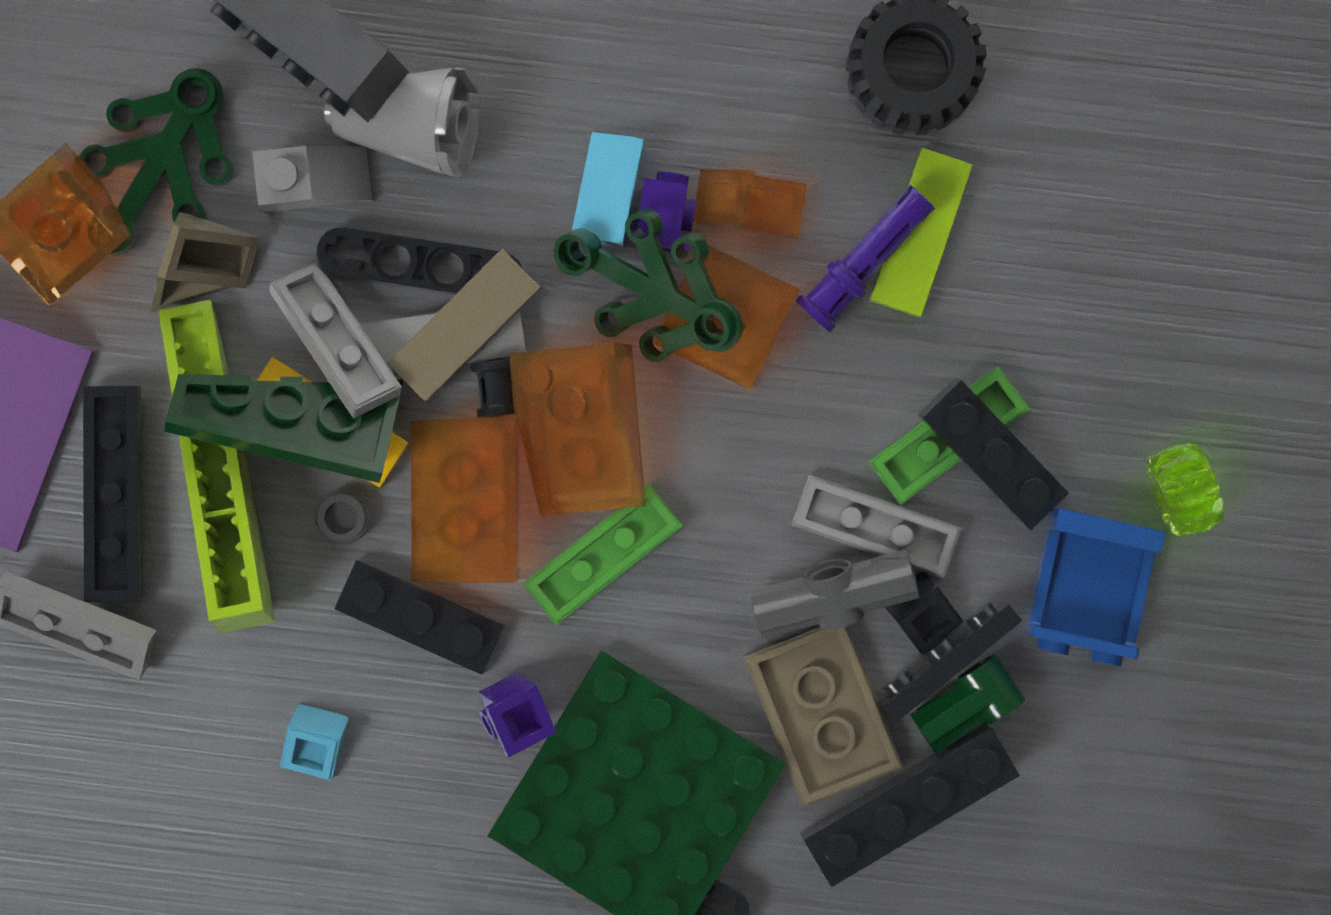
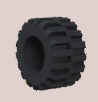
M882 0L873 7L868 17L863 18L849 48L846 71H849L847 83L850 93H855L858 99L856 105L861 112L868 111L873 116L871 122L879 127H882L883 124L893 127L892 133L904 135L905 131H914L915 136L925 135L931 129L936 128L938 131L948 126L953 119L958 118L966 110L979 91V85L984 79L986 68L983 67V61L987 54L985 44L980 45L978 39L982 32L977 22L970 25L966 18L969 12L960 5L956 10L948 5L949 0H891L887 3H884ZM905 36H919L928 39L940 49L945 58L947 72L944 80L936 89L922 93L910 92L899 87L892 81L885 69L884 56L888 46L896 39Z

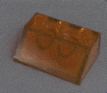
M459 418L411 421V582H518L519 421L516 418Z

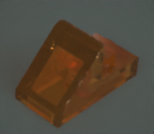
M700 169L693 223L798 239L807 184L754 176V170Z

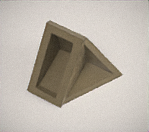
M180 212L173 223L161 263L151 312L230 287L246 288L260 238L241 230Z

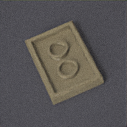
M818 626L743 656L803 808L904 768L848 627L829 630Z

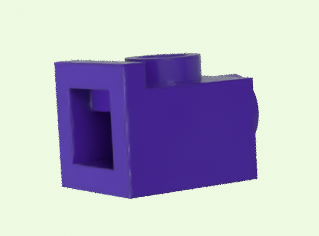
M659 171L657 172L656 179H644L640 210L650 208L660 215L663 222V230L658 239L663 251L671 253V246L675 240L680 238L681 230L692 232L696 200L686 198L689 176ZM639 219L640 229L645 234H649L647 223L643 219ZM685 243V252L688 255L690 245Z
M514 673L479 691L484 704V709L479 711L481 721L489 736L493 740L499 739L507 757H511L557 733L536 684L520 674Z

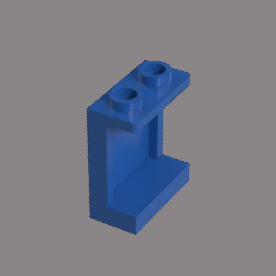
M1060 508L1052 509L1025 635L1037 637L1036 648L1068 655L1070 645L1091 649L1089 660L1121 667L1123 656L1138 660L1140 649L1136 648V641L1155 553L1162 552L1166 532Z

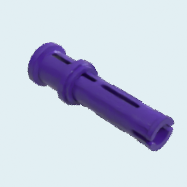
M910 185L856 247L842 261L838 258L835 262L831 261L826 266L828 273L807 296L801 294L795 301L820 325L831 332L836 327L834 320L855 297L862 299L867 293L866 289L868 288L866 285L867 281L902 245L915 228L936 208Z

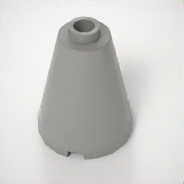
M463 67L410 73L406 75L368 123L352 110L343 117L326 102L324 117L326 124L332 127L336 137L446 176L459 177L462 173L458 166H469L477 143L480 110L470 109L469 93L479 94L478 83L474 73L468 68Z

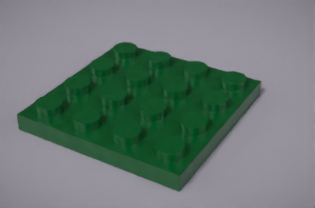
M601 650L554 727L557 733L546 739L487 836L613 915H695L786 763Z

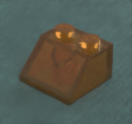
M67 143L0 200V254L49 306L130 236L104 183Z
M708 245L709 254L704 261L705 267L717 296L730 301L740 312L743 320V333L739 342L726 351L715 352L706 350L695 343L675 350L673 354L751 391L800 289ZM685 275L679 290L694 298ZM668 312L662 326L671 330L688 322ZM714 316L716 326L723 330L722 323ZM656 338L654 344L663 348L661 341Z

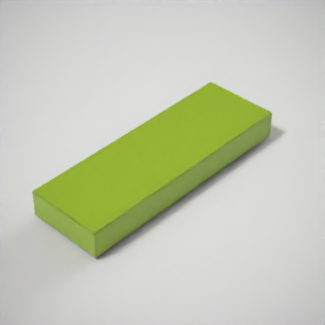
M923 147L920 149L908 187L911 185L936 209L915 228L891 257L881 265L869 299L870 302L917 318L922 316L973 164Z

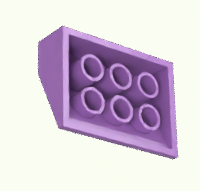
M0 317V547L19 552L94 352Z

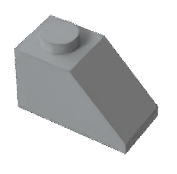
M303 145L252 151L258 206L267 213L373 201L367 147Z

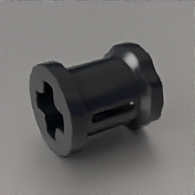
M518 359L470 364L471 373L477 375L480 407L476 410L477 418L524 413L523 404L518 403L514 370L519 367Z

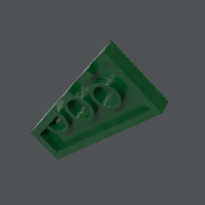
M178 374L165 421L164 432L380 483L400 396L353 419L329 382H303L302 377L280 376L279 381H252L250 376ZM397 379L400 385L403 386L404 380Z

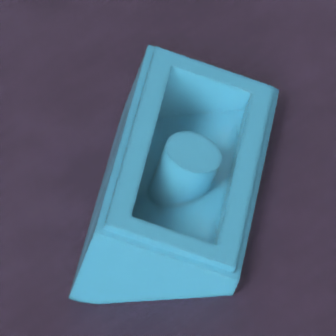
M592 132L572 230L586 229L597 235L601 244L623 248L626 236L625 223L631 212L644 148V139Z

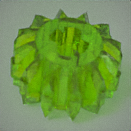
M1195 443L1173 445L1160 450V453L1148 458L1146 468L1148 471L1147 478L1151 486L1150 491L1155 498L1156 507L1162 515L1163 522L1168 525L1169 530L1176 536L1196 535L1210 530L1211 526L1223 521L1224 501L1220 494L1221 488L1216 481L1215 472L1211 469L1207 456L1202 453L1199 446Z

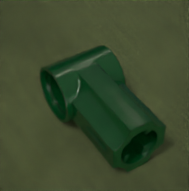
M996 654L986 657L964 671L955 679L956 684L941 694L934 696L909 714L935 754L981 724L986 726L1003 718L1025 701L1024 696Z

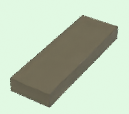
M502 248L387 364L426 402L542 287Z

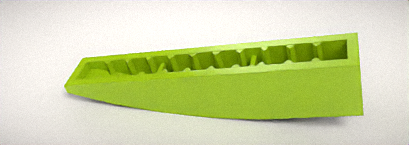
M211 299L158 310L172 395L178 374L229 375L215 308ZM179 435L209 622L222 633L274 623L275 617L245 451Z

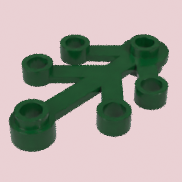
M200 68L185 70L176 76L170 90L167 92L133 101L119 98L108 106L106 117L109 124L122 133L135 131L144 119L167 114L172 115L160 133L107 147L97 144L89 145L81 152L79 157L81 169L87 175L96 179L106 178L116 167L145 160L117 209L99 214L91 224L90 237L95 247L100 251L112 256H119L133 248L137 240V229L134 224L165 171L174 202L172 209L173 222L178 214L187 206H195L198 210V218L207 220V212L204 206L196 201L182 148V142L192 125L203 156L199 163L201 177L213 186H223L232 179L234 166L231 160L223 154L214 116L222 107L224 92L220 81L209 71ZM202 87L206 90L205 101L200 105H191L188 100L190 91L194 88ZM125 106L131 107L133 111L132 120L125 125L118 124L115 118L117 111ZM94 153H103L106 157L105 166L101 170L92 171L88 164L89 158ZM214 160H222L225 164V172L219 178H211L207 172L209 164ZM115 225H121L125 230L124 239L118 244H111L107 237L109 229Z
M650 208L641 209L631 214L625 223L626 234L632 242L636 243L648 273L603 250L598 236L586 229H574L562 235L556 241L553 250L554 259L558 267L566 274L579 276L592 269L643 297L626 304L612 301L599 308L595 313L594 322L597 330L602 335L615 337L627 330L630 325L667 312H671L688 322L671 330L665 326H655L642 334L639 340V349L647 360L659 362L671 355L675 350L695 343L703 349L722 352L735 346L741 339L743 333L741 314L730 301L717 296L705 267L704 261L709 254L706 240L697 233H688L675 240L671 246L672 259L677 266L684 269L694 297L692 298L679 290L658 239L663 230V222L656 211ZM639 219H643L647 223L649 234H645L640 229ZM579 243L585 249L586 256L581 253ZM685 243L694 249L695 259L690 258L686 254ZM608 312L616 316L618 326H614L609 321ZM714 316L722 323L723 330L716 326ZM653 336L661 341L662 351L654 346Z

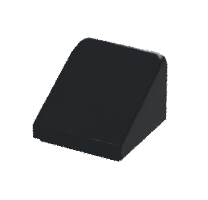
M920 572L915 575L920 598L884 608L919 653L923 655L964 621L940 588L925 572Z

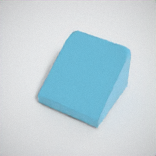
M298 704L287 727L280 767L332 781L347 729L348 717L312 706Z

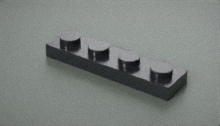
M83 386L84 602L142 601L141 386Z

